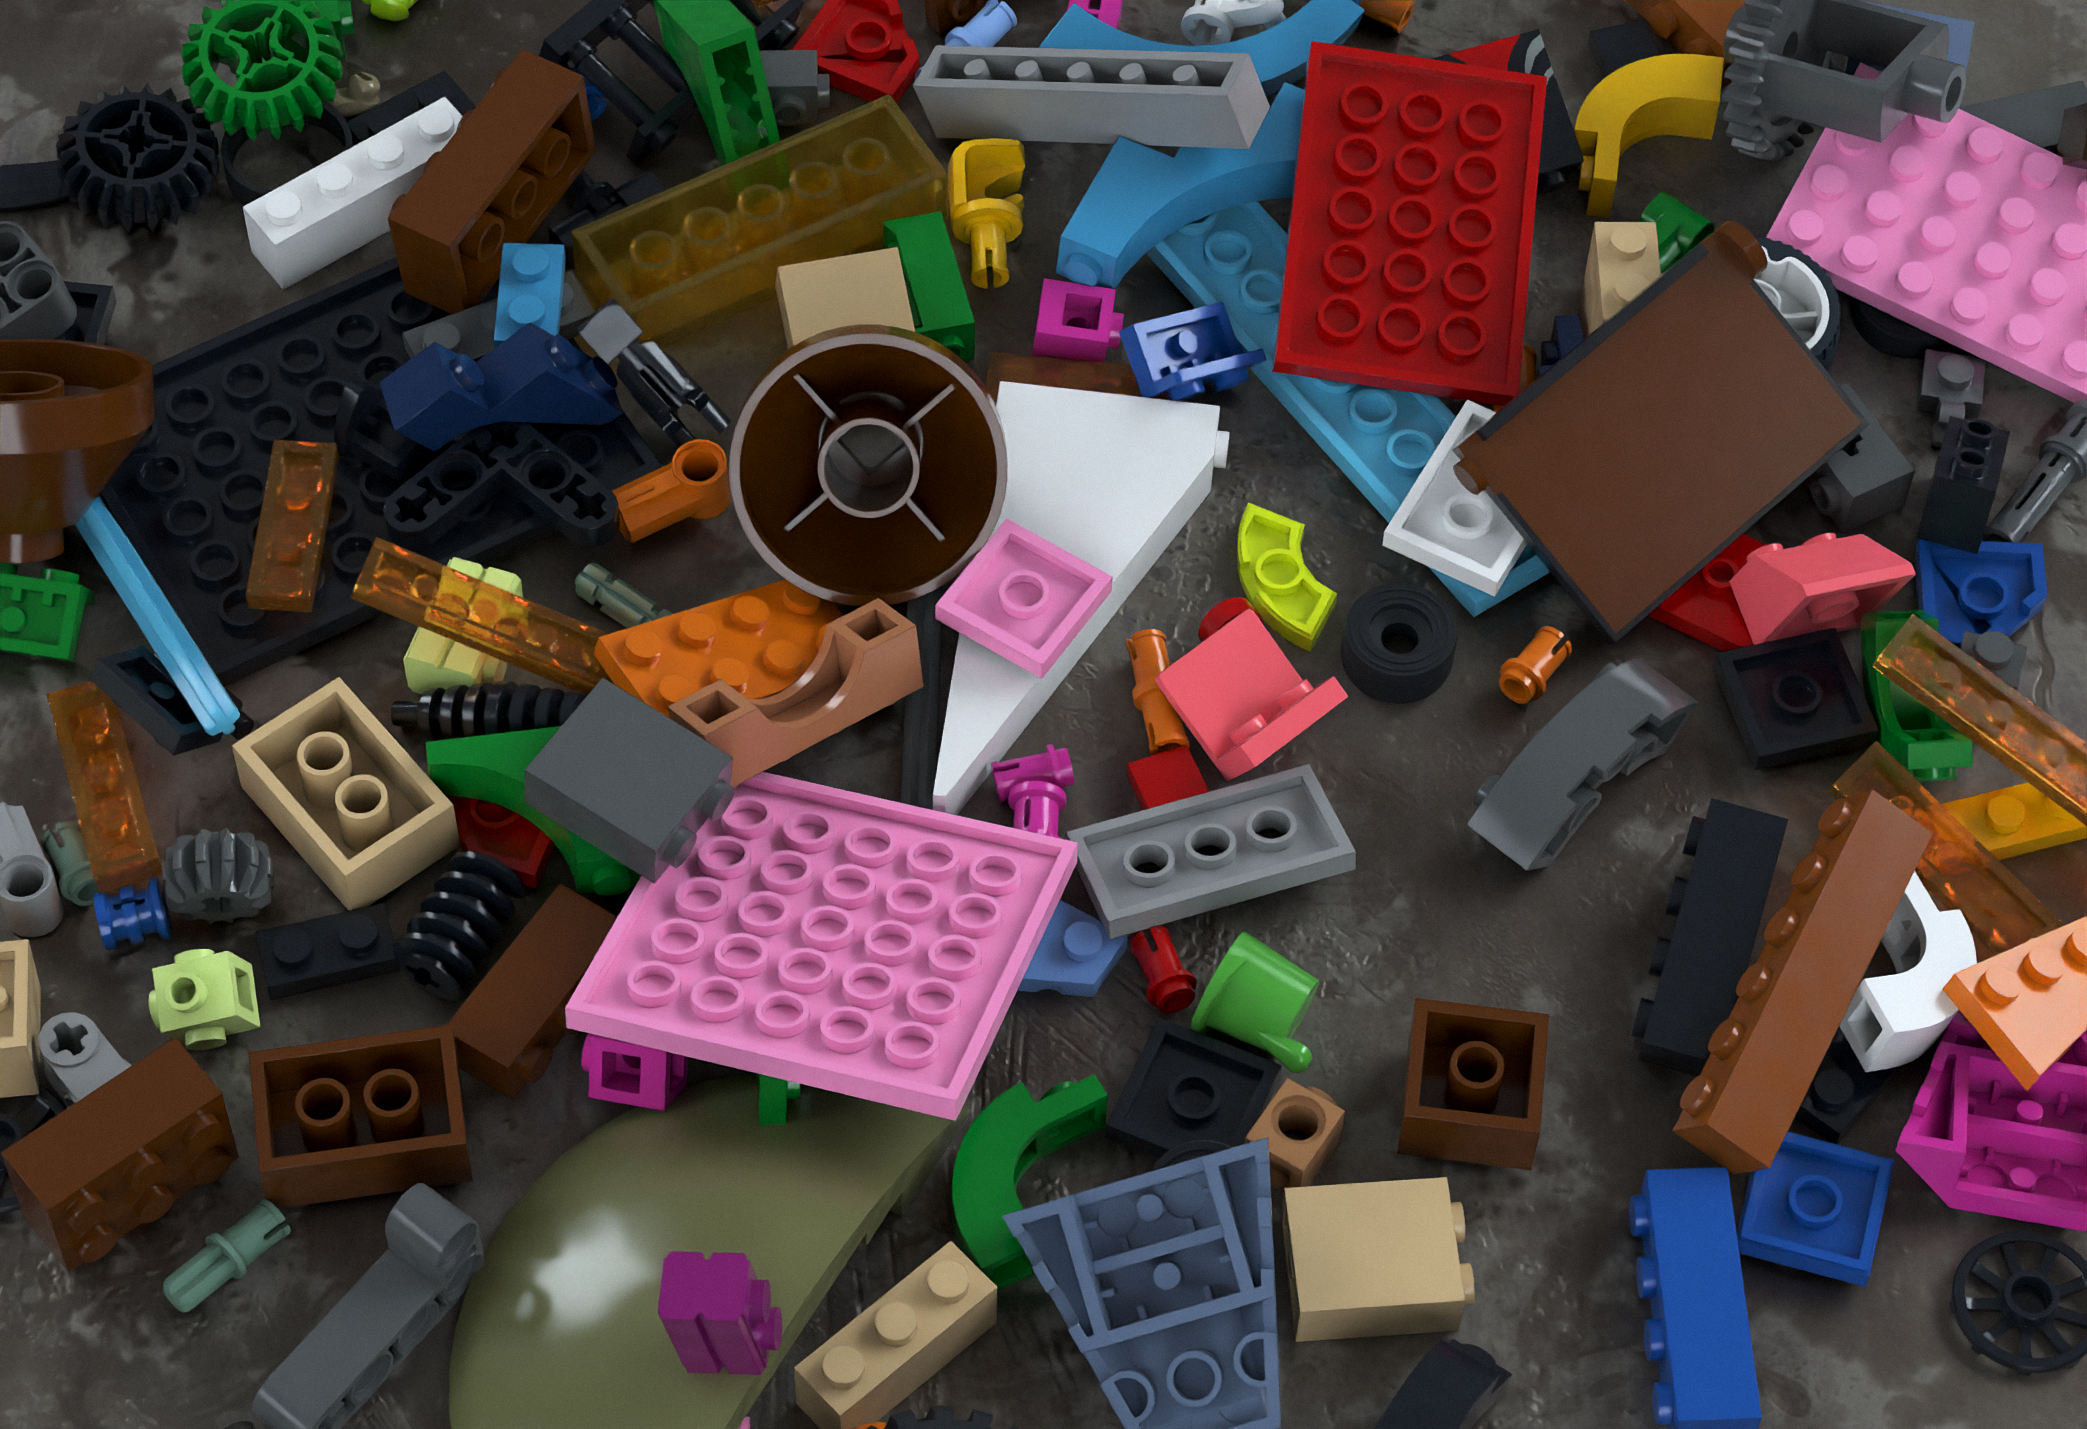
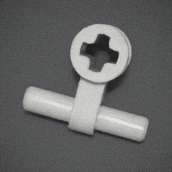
M1195 0L1194 6L1189 8L1184 14L1181 22V31L1184 37L1196 46L1215 45L1230 42L1234 28L1263 24L1267 30L1287 18L1282 12L1284 9L1282 0Z

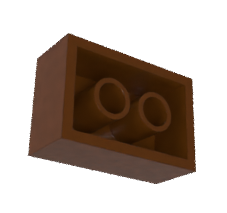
M452 1024L248 1052L259 1173L266 1200L270 1201L277 1208L406 1191L417 1183H424L429 1187L473 1181L460 1067Z
M176 1037L1 1152L23 1216L68 1273L84 1262H94L105 1256L115 1246L119 1238L141 1223H151L158 1220L170 1210L175 1200L199 1184L206 1185L217 1180L227 1171L231 1162L239 1158L222 1092Z

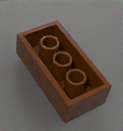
M524 49L519 52L507 68H502L497 72L488 93L475 109H470L463 115L453 137L441 152L437 151L431 155L424 167L422 176L407 194L400 195L392 205L388 223L405 293L450 314L471 308L481 302L500 277L503 243L525 244L596 153L584 77Z

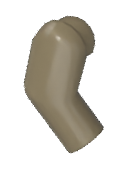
M365 72L353 74L349 78L348 87L336 89L337 93L334 102H323L335 108L344 118L358 116L378 105L380 99L377 94L380 90V83L371 74Z

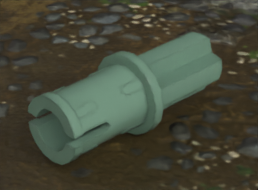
M262 1199L253 1209L220 1235L212 1232L205 1238L207 1245L205 1248L165 1278L162 1290L167 1299L180 1312H189L230 1278L242 1279L247 1274L246 1267L291 1233L289 1224L283 1223L280 1226L278 1225L285 1220L283 1214L270 1201Z

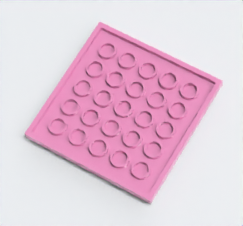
M761 772L735 787V793L730 805L718 820L713 821L709 818L697 831L696 843L682 865L678 868L670 865L655 884L643 876L640 877L565 1007L566 1028L956 1121L1077 864L1078 843Z

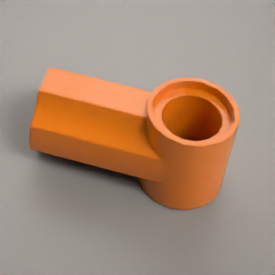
M696 439L686 442L677 449L673 455L672 463L612 490L618 502L619 530L625 540L634 543L689 516L695 519H710L723 513L731 503L732 496L725 451L717 443L709 440ZM699 478H710L705 481H694Z

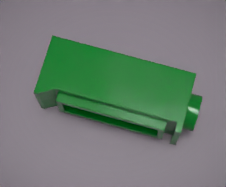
M937 211L883 221V249L898 247L915 332L943 345L963 361L975 359V320L942 212Z

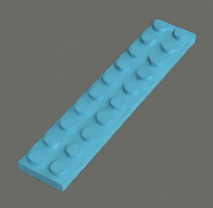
M1257 201L1218 211L1187 224L1150 249L1146 254L1195 308L1219 302L1224 303L1241 353L1261 348L1264 350L1267 360L1250 368L1251 371L1386 521L1390 523L1456 416L1437 396L1272 372L1288 234ZM1528 543L1495 597L1430 568L1473 617H1476L1550 572Z

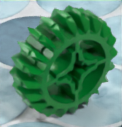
M220 0L222 9L219 11L203 6V13L201 14L203 24H189L188 37L190 42L182 44L181 56L184 65H182L181 74L184 85L189 88L188 92L192 104L196 106V109H203L204 117L211 125L222 121L224 130L230 136L244 126L247 136L253 141L256 140L261 129H270L272 136L279 140L282 134V126L290 124L293 128L302 132L304 127L303 116L305 114L321 119V114L323 113L321 101L334 102L337 93L335 83L340 82L343 76L342 64L340 62V57L343 54L340 41L336 40L332 22L328 17H321L320 10L314 1L301 5V0ZM290 39L299 43L309 53L306 63L296 60L294 53L288 51L287 44ZM219 62L229 66L231 73L236 74L237 82L234 87L229 86L216 75Z

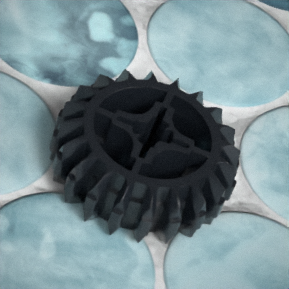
M148 82L141 92H130L124 84H122L118 95L110 96L99 90L96 105L80 101L77 116L66 117L63 134L58 135L59 141L56 144L57 158L59 159L56 161L57 173L62 184H64L65 193L69 197V201L79 202V208L82 210L84 217L99 213V219L105 228L116 220L122 221L128 233L135 223H146L150 230L154 232L158 220L166 219L177 226L181 216L180 210L196 214L197 207L200 205L199 199L210 198L213 181L217 180V174L219 173V157L216 156L219 154L218 140L214 135V131L211 130L210 122L205 119L204 113H196V107H194L190 99L177 102L171 88L160 95L153 94V90Z

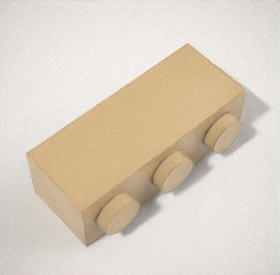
M952 1241L948 1242L794 1367L796 1404L820 1429H852L861 1424L877 1422L996 1324L997 1286Z

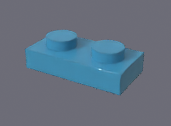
M503 243L494 332L495 348L530 322L554 336L559 335L566 261L564 245Z

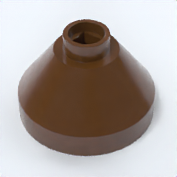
M879 324L843 326L811 336L788 349L762 373L753 385L738 415L731 442L729 481L732 500L742 528L753 547L778 574L793 585L825 600L847 605L864 606L877 598H880L888 605L897 604L928 594L948 583L968 566L987 543L1000 517L1007 487L1008 461L1005 433L997 408L984 384L961 358L943 345L916 332L894 326ZM865 424L882 426L893 431L903 443L875 467H867L861 463L840 439L852 427Z
M0 339V562H37L57 557L64 552L63 528L74 525L81 520L154 421L153 366L148 359L128 350L95 343L50 339Z

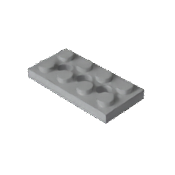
M1309 764L1066 832V839L1068 841L1078 843V857L1075 867L1109 939L1356 869V851ZM1267 828H1275L1278 832L1285 835L1269 839L1261 837L1257 833ZM1214 845L1224 852L1215 856H1205L1197 853L1196 850L1203 846ZM1153 862L1163 869L1155 873H1142L1134 868L1143 863Z

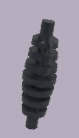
M497 681L494 684L489 682L477 683L470 686V688L467 685L451 686L447 690L441 687L431 688L423 692L419 701H394L391 707V721L394 726L418 727L422 737L431 741L557 727L565 723L587 695L574 691H569L565 694L561 689L545 687L541 690L537 685L525 683L517 685L513 681Z

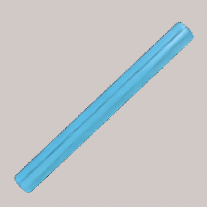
M98 495L81 520L74 525L205 732L212 736L221 732L225 735L232 733L235 730L233 723L240 717L237 707L101 496Z

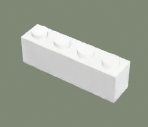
M443 97L243 206L252 254L280 287L285 290L389 232L388 217L392 205L400 195L407 194L422 176L428 159L435 152H441L456 133L458 124L463 116L446 97Z

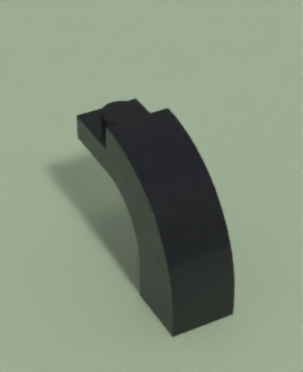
M1439 1339L1408 1376L1374 1429H1470L1502 1396L1512 1373L1497 1365L1494 1358L1478 1346L1461 1344L1455 1339H1452L1449 1343Z

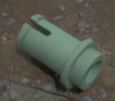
M69 821L58 823L55 826L65 845H59L50 829L44 833L41 839V845L45 853L49 855L60 876L58 888L64 898L72 900L76 905L86 906L93 904L94 892L104 890L107 893L109 889V870L105 863L95 860L77 823Z

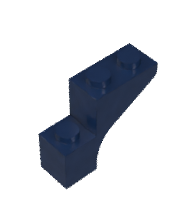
M531 322L477 362L466 354L459 355L434 341L379 382L394 431L434 452L457 436L492 423L531 422L602 425L613 421L623 413L615 391L618 385L616 375L602 358L598 356L592 358L573 347L563 336L558 334L554 336Z

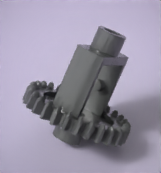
M1745 0V6L1740 7L1734 13L1726 31L1723 53L1725 61L1731 65L1725 71L1724 77L1731 79V83L1722 95V100L1729 102L1723 114V120L1729 122L1725 133L1726 136L1732 137L1731 146L1737 148L1739 153L1762 160L1778 161L1783 157L1791 156L1794 153V147L1798 148L1804 145L1802 135L1811 134L1815 131L1813 124L1882 143L1909 113L1948 123L1955 116L1964 95L1966 69L1964 65L1947 61L1949 46L1948 24L1858 0ZM1838 53L1887 68L1874 81L1842 73L1841 68L1833 65L1831 58L1833 54Z

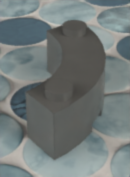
M1640 658L1627 661L1618 666L1612 662L1607 664L1597 674L1591 684L1568 702L1537 733L1502 776L1495 773L1483 783L1474 798V804L1478 809L1467 825L1525 870L1551 866L1572 835L1598 806L1601 800V793L1596 790L1603 781L1611 780L1619 771L1627 777L1647 761L1665 754L1699 702Z

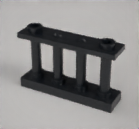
M591 0L544 39L539 57L573 72H580L637 127L627 157L636 164L651 150L657 155L666 150L680 134L681 128L679 126L696 113L699 107L672 56L636 22L638 16L636 13L649 3L655 7L653 0ZM729 0L757 27L755 33L759 51H768L770 49L783 50L799 32L800 28L795 23L803 7V0H789L776 12L762 0ZM608 36L612 40L620 38L678 95L655 113L595 55L597 52L596 46Z

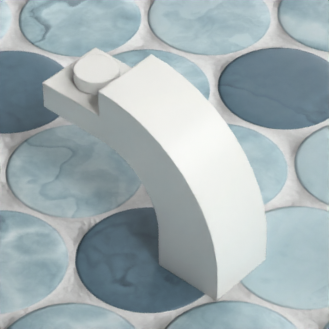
M1915 871L1881 939L1894 963L1897 974L1863 979L1839 1025L1865 1072L1902 1066L1914 1061L1929 1050L1959 1011L1958 1007L1942 989L1954 973L1977 964L1973 937L1961 910L1939 912Z

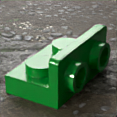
M0 562V652L74 663L85 604L94 605L96 593L78 584L80 575L75 573L42 568L39 579L17 575L19 566Z

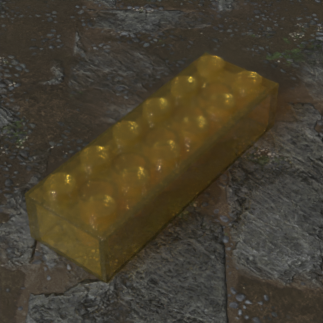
M888 94L573 230L572 241L576 277L598 309L611 297L619 303L643 331V334L636 339L638 342L654 340L662 347L777 296L775 283L779 266L883 249V221L941 211L944 221H947L948 174L899 106Z

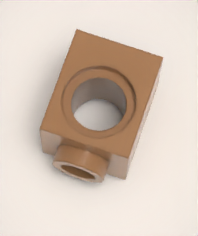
M1289 1078L1285 1080L1245 1137L1244 1142L1246 1144L1263 1138H1269L1271 1187L1284 1194V1188L1307 1187L1312 1184L1341 1141L1345 1110L1338 1107L1336 1102L1324 1091L1315 1087L1305 1088ZM1300 1130L1308 1134L1310 1138L1306 1140H1293L1286 1137L1283 1132Z

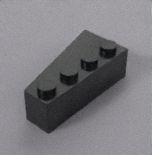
M1711 798L1706 819L1696 816L1692 817L1682 854L1695 857L1689 879L1679 876L1675 877L1665 913L1678 917L1672 940L1658 937L1648 975L1661 979L1654 1001L1641 998L1631 1036L1643 1039L1639 1060L1694 1076L1701 1074L1711 1054L1708 1050L1710 1038L1718 1026L1729 1018L1739 998L1736 994V988L1749 965L1789 819Z

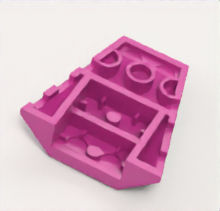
M1959 1010L1948 1024L1944 1037L1939 1043L1924 1084L1920 1088L1906 1126L1903 1128L1895 1151L1949 1208L2087 1231V1032L2085 1031L2055 1064L2053 1063L2041 1078L2026 1091Z

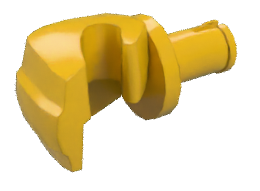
M989 138L966 141L954 150L949 161L948 195L951 227L956 238L965 244L971 245L972 270L970 278L977 287L988 289L987 267L990 266L993 269L994 288L1001 287L1009 281L1006 243L1013 241L1021 234L1024 201L1023 196L1018 193L1003 200L1001 198L1018 191L1021 186L1025 169L1024 145L1018 140Z

